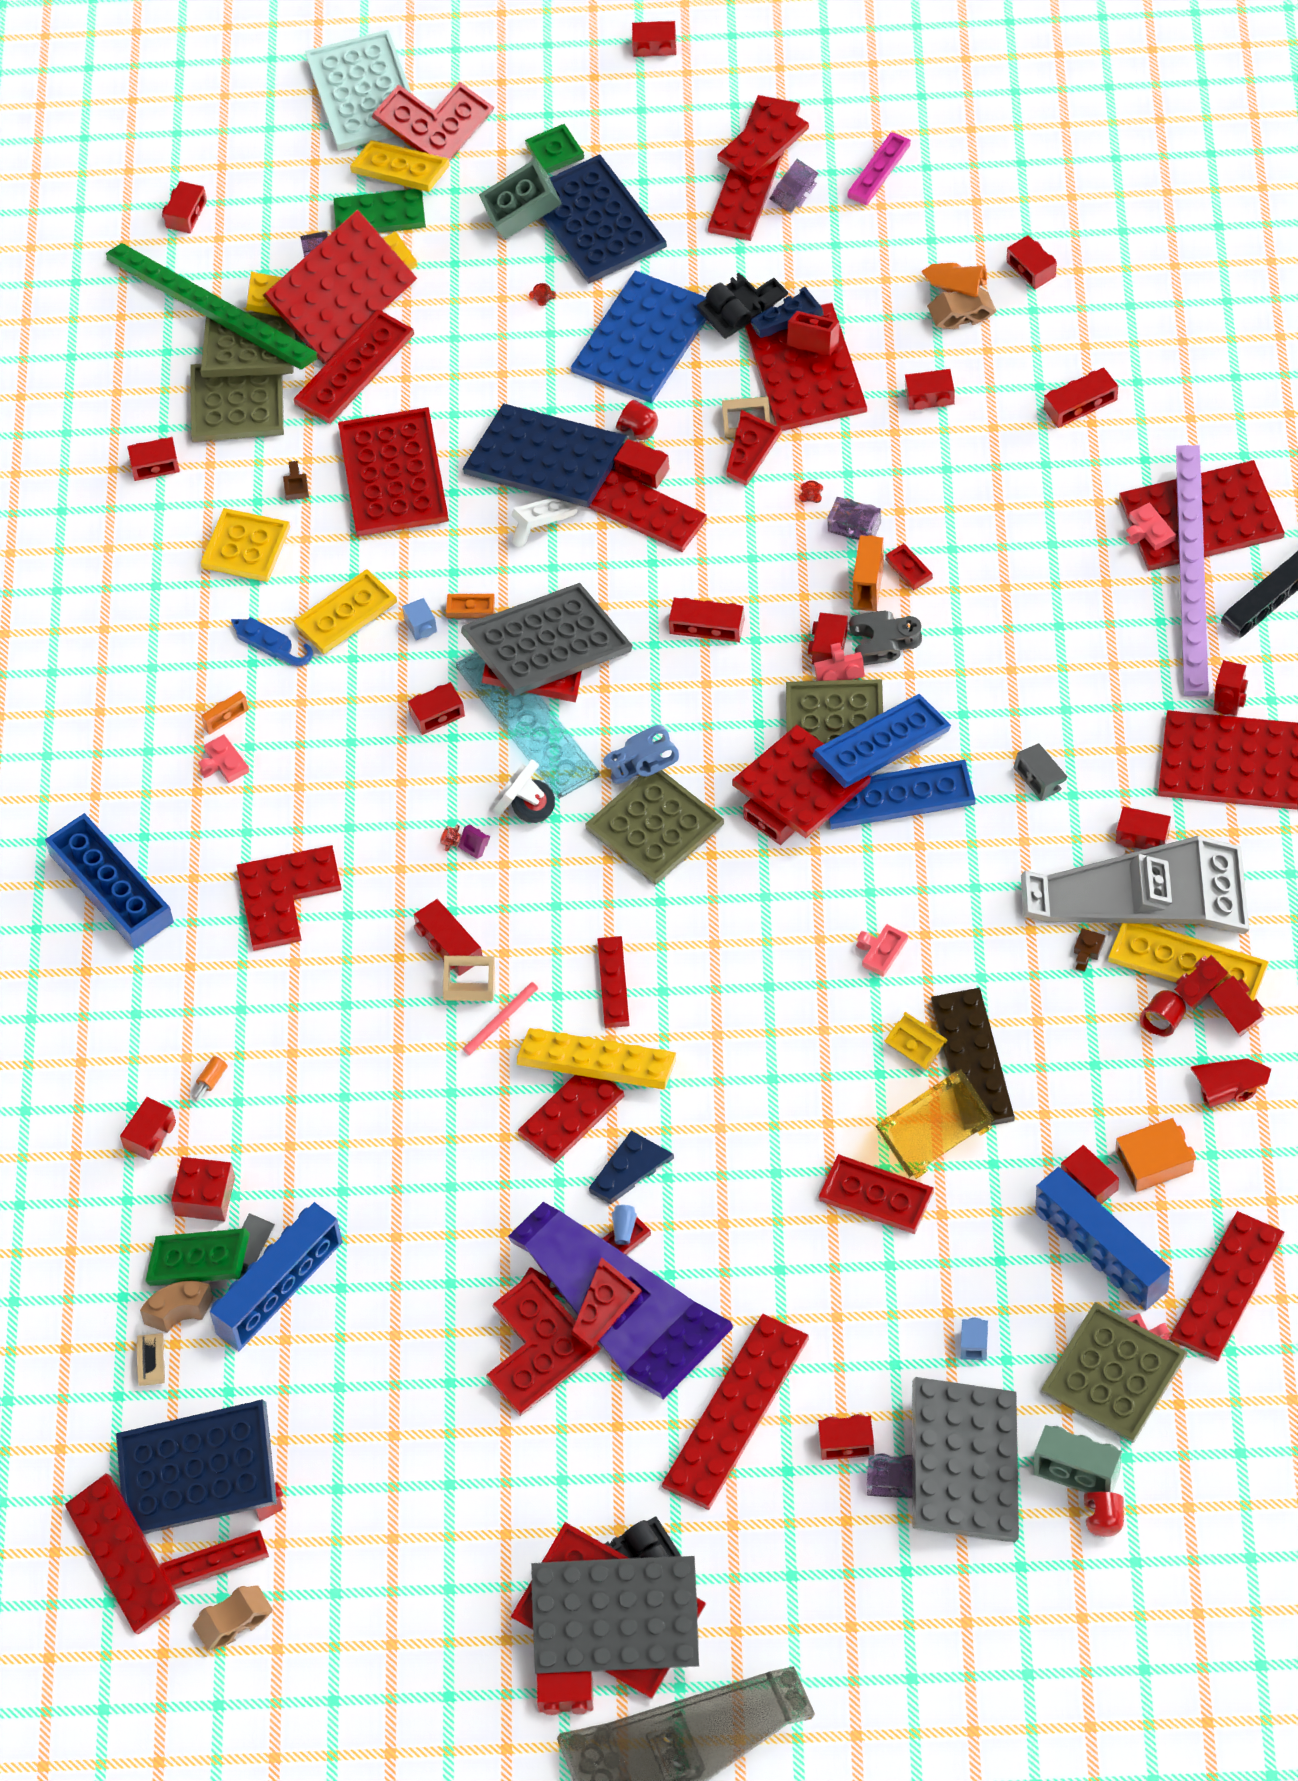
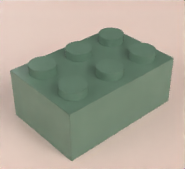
M535 159L479 194L494 228L505 240L562 204L546 170Z
M1045 1424L1034 1451L1033 1475L1084 1493H1113L1120 1475L1122 1451L1112 1444H1101L1092 1441L1086 1435H1075L1067 1432L1060 1426L1051 1427Z

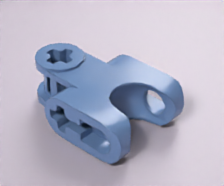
M655 725L627 739L625 746L607 754L603 759V763L612 771V782L620 784L627 782L636 775L647 777L673 765L679 759V751L674 743L670 741L666 728L662 725ZM656 734H663L660 740L653 742V737ZM665 751H672L669 757L660 756Z

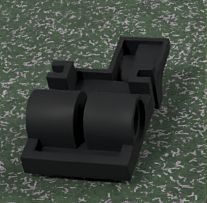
M737 273V281L734 277H731L730 283L727 285L720 282L712 286L706 294V299L697 304V310L726 340L751 323L752 318L773 307L788 295V291L775 277L755 289L743 275Z
M657 1516L647 1521L642 1520L627 1529L623 1535L614 1537L610 1543L609 1541L605 1543V1545L630 1559L681 1556Z

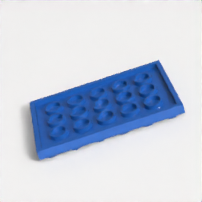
M635 270L571 365V372L653 403L707 321L697 310V304L705 300L706 297Z

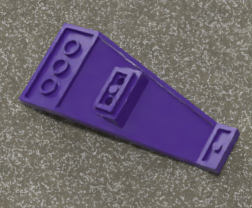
M544 1201L508 1235L512 1244L531 1255L577 1315H579L601 1257L642 1290L641 1294L602 1337L599 1343L628 1380L663 1400L734 1328L730 1320L695 1302L565 1213Z

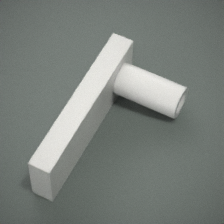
M554 498L513 508L511 516L518 524L511 542L515 546L523 547L531 528L576 516L578 508L573 503Z

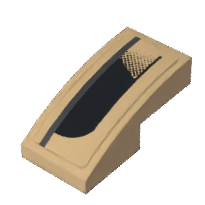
M163 1333L137 1336L139 1386L165 1383Z

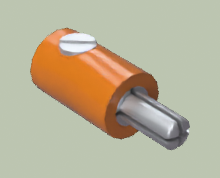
M212 1056L196 1080L199 1086L192 1094V1098L195 1101H199L205 1091H212L219 1079L224 1075L228 1067L224 1060Z

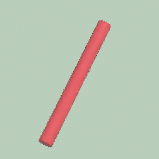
M531 982L463 1048L464 1052L467 1055H471L538 990V986Z

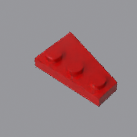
M741 409L735 441L726 471L727 477L747 486L782 434V429Z
M601 1257L571 1334L592 1350L641 1294L642 1290Z

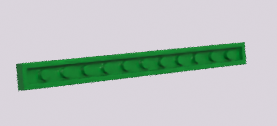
M120 243L106 252L107 261L296 368L302 370L317 360L316 351L124 243Z

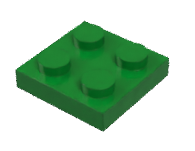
M565 123L525 139V146L533 158L546 170L547 174L585 159L583 150Z

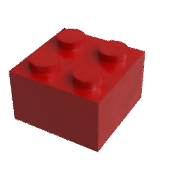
M181 1157L171 1199L175 1216L225 1222L235 1181L232 1162Z

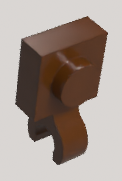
M298 460L290 461V475L283 476L286 501L309 498L306 473L300 474Z
M1081 929L1074 946V953L1078 954L1076 970L1085 972L1090 958L1098 960L1106 935Z

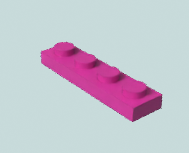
M890 132L848 190L847 198L867 206L911 146V139Z

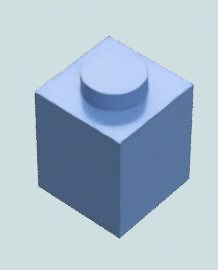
M424 598L402 606L404 620L415 641L427 638L437 632L435 617Z
M977 1317L962 1319L961 1359L987 1360L988 1320H982Z

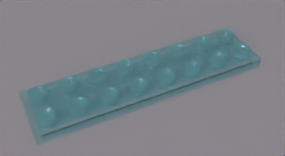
M477 652L456 662V669L530 762L533 759L539 764L536 771L558 799L600 776L597 767L540 695L524 692L513 697L506 688L481 683L485 662Z

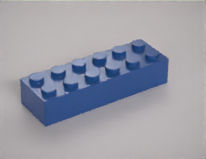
M85 813L45 839L50 857L134 950L174 923L170 906Z
M1059 1166L1036 1185L1035 1211L1038 1217L1043 1221H1048L1060 1237L1067 1238L1072 1243L1076 1252L1080 1255L1084 1254L1089 1258L1093 1267L1099 1272L1103 1271L1116 1288L1123 1289L1133 1304L1136 1306L1140 1305L1147 1311L1168 1292L1171 1267Z
M316 1202L304 1208L300 1212L298 1219L282 1231L281 1237L274 1244L272 1243L267 1246L257 1262L251 1263L246 1273L230 1285L228 1292L212 1304L209 1312L216 1335L240 1352L343 1243L338 1219Z

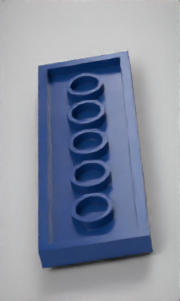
M919 693L816 748L812 756L846 788L949 732L951 724Z
M966 759L871 775L870 783L828 820L832 830L975 805L976 799Z

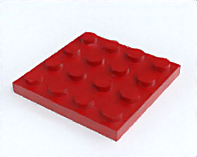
M796 725L732 779V786L806 839L870 783L871 777L868 775L844 788L812 756L814 750L824 745V743L799 725Z

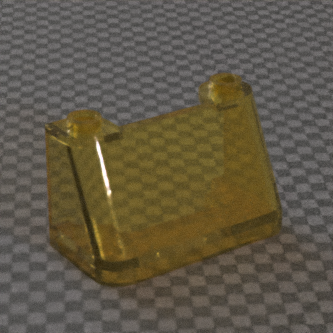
M959 1069L878 1122L873 1128L908 1178L914 1176L917 1179L928 1172L926 1166L975 1133L982 1136L993 1128L991 1123L995 1119L963 1071Z

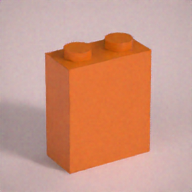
M860 535L853 576L854 610L877 612L884 569V537L873 535Z
M1174 1118L1116 1138L1115 1151L1136 1192L1193 1172L1194 1161H1196L1195 1152L1191 1146H1187L1184 1130L1181 1125L1177 1126Z

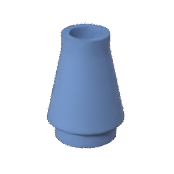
M616 1205L611 1213L615 1243L628 1245L630 1244L637 1213H635V1207L631 1205Z

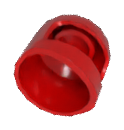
M631 400L623 409L615 429L626 432L630 428L634 432V438L646 440L655 433L659 419L654 410L636 400Z
M1162 990L1156 993L1147 1007L1141 1012L1140 1023L1142 1027L1155 1035L1163 1037L1172 1035L1186 1013L1185 1002L1182 997L1173 991ZM1146 1012H1154L1163 1016L1170 1025L1166 1029L1157 1028L1148 1020Z
M1112 1492L1084 1493V1505L1095 1509L1094 1514L1085 1520L1087 1529L1093 1535L1099 1537H1111L1120 1533L1124 1526V1497Z

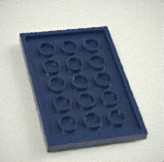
M601 154L550 177L562 204L542 216L540 220L588 284L667 247L665 238Z
M503 403L463 466V473L589 508L615 465L614 458L628 437L624 434Z
M263 1399L116 1433L121 1495L143 1534L277 1504L267 1402Z

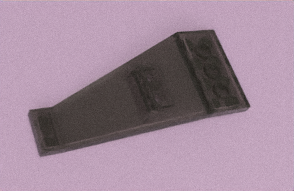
M795 1666L762 1673L609 1723L559 1733L556 1739L573 1781H708L788 1724L811 1720L815 1712Z

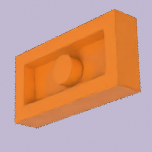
M494 593L447 594V618H484L494 614Z
M240 690L228 699L220 701L215 707L201 715L203 727L209 735L249 710L246 696Z

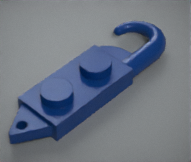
M252 617L248 619H231V623L237 632V639L275 659L279 658L293 666H303L313 657V650L306 643L303 647L307 650V654L301 658L290 654L292 643L288 636Z

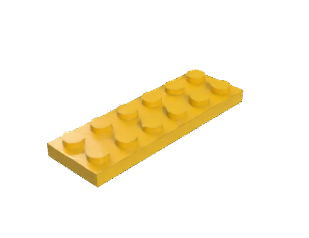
M1122 923L1108 957V962L1176 983L1183 974L1187 973L1190 975L1196 969L1194 965L1203 956L1208 958L1212 955L1231 976H1235L1237 981L1241 978L1250 989L1247 994L1252 1001L1256 999L1269 961L1146 923Z
M540 1028L528 1029L517 1055V1065L662 1090L666 1089L676 1062V1052L665 1049L623 1044L616 1041L546 1031Z

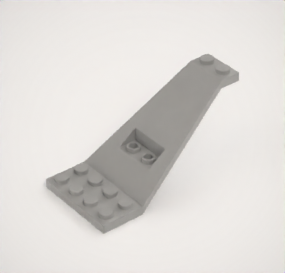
M1194 836L1050 875L1027 870L1021 874L1023 917L1043 922L1202 924L1244 935L1250 930L1241 846L1202 836Z

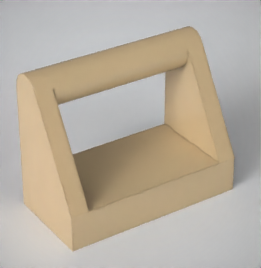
M768 397L722 400L725 438L735 437L737 429L729 428L727 412H739L741 409L744 411L764 409L765 421L770 423Z
M444 956L443 1000H494L496 993L495 956ZM450 966H489L488 983H451Z

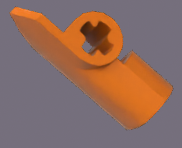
M936 263L921 271L932 286L942 288L946 292H959L977 297L979 286H986L987 269L985 265L962 267L957 263Z

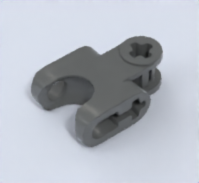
M886 610L854 615L848 623L849 629L854 636H867L871 638L869 642L860 644L855 648L854 653L861 652L864 665L895 661L900 657V650L914 649L922 643V625L920 620L914 616L894 619L893 613Z

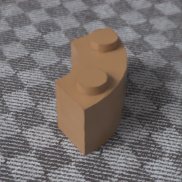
M980 287L978 288L977 297L959 292H942L927 305L935 325L944 329H959V325L970 322L973 326L988 319L997 312L988 291Z
M183 1281L158 1290L140 1309L144 1325L168 1333L175 1324L182 1320H203L214 1299L210 1284L197 1281Z
M258 1585L240 1586L224 1601L202 1609L192 1626L207 1651L236 1641L234 1637L245 1629L254 1630L274 1610Z

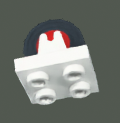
M531 759L527 766L523 763L494 799L497 804L493 808V812L500 816L511 804L514 813L528 823L542 822L552 814L555 807V796L552 789L540 780L530 779L538 768V763Z

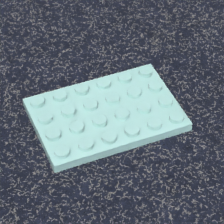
M389 29L305 50L306 59L338 151L367 144L370 140L378 141L396 136L372 118L373 112L398 84L412 94Z

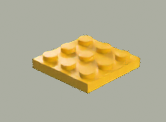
M223 508L200 562L201 568L268 582L290 530V522Z

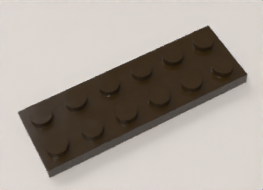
M980 987L931 996V1005L938 1032L947 1039V1042L942 1047L964 1131L1015 1121V1115Z

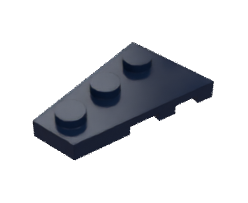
M804 286L799 289L798 295L793 298L789 295L783 299L784 303L782 305L770 307L752 318L751 324L760 338L768 337L776 332L788 329V321L796 311L823 316V308Z
M631 1130L590 1185L589 1193L612 1204L632 1190L640 1180L654 1174L656 1169L665 1162L667 1164L674 1159V1153Z

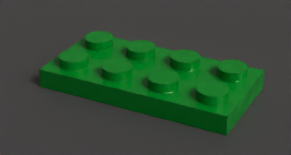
M419 189L333 198L336 228L357 210L378 233L426 228L423 193Z
M246 1228L155 1236L145 1282L149 1286H158L183 1281L206 1282L240 1279L250 1233Z

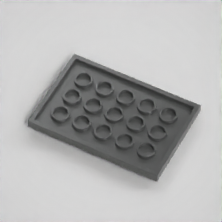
M580 582L465 624L461 628L462 635L513 697L632 651L633 647L631 642Z
M915 1377L912 1380V1528L1016 1543L1019 1539L1017 1391Z
M695 1556L531 1563L535 1674L700 1667Z

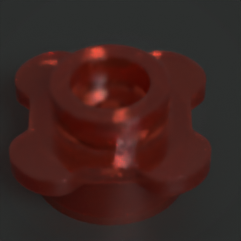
M539 283L529 293V298L537 301L539 306H545L549 300L556 298V292L551 291V287L548 284Z
M814 480L801 484L802 493L799 495L801 502L819 503L822 501L821 492L824 489L822 484Z
M456 824L454 828L446 826L440 838V844L445 845V851L448 852L452 846L456 847L461 838V833H458L460 825Z

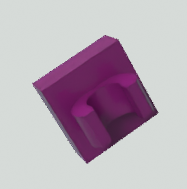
M469 824L463 829L458 847L478 859L483 856L490 836Z

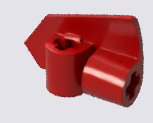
M1245 1058L1191 1066L1190 1070L1201 1084V1095L1206 1107L1212 1108L1229 1102L1231 1099H1235L1236 1102L1249 1100L1256 1094L1258 1087L1268 1084L1272 1068Z

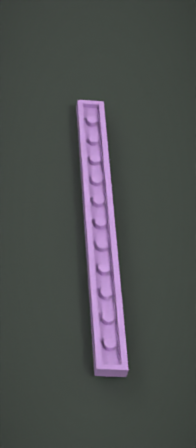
M1176 445L1184 696H1208L1200 445Z

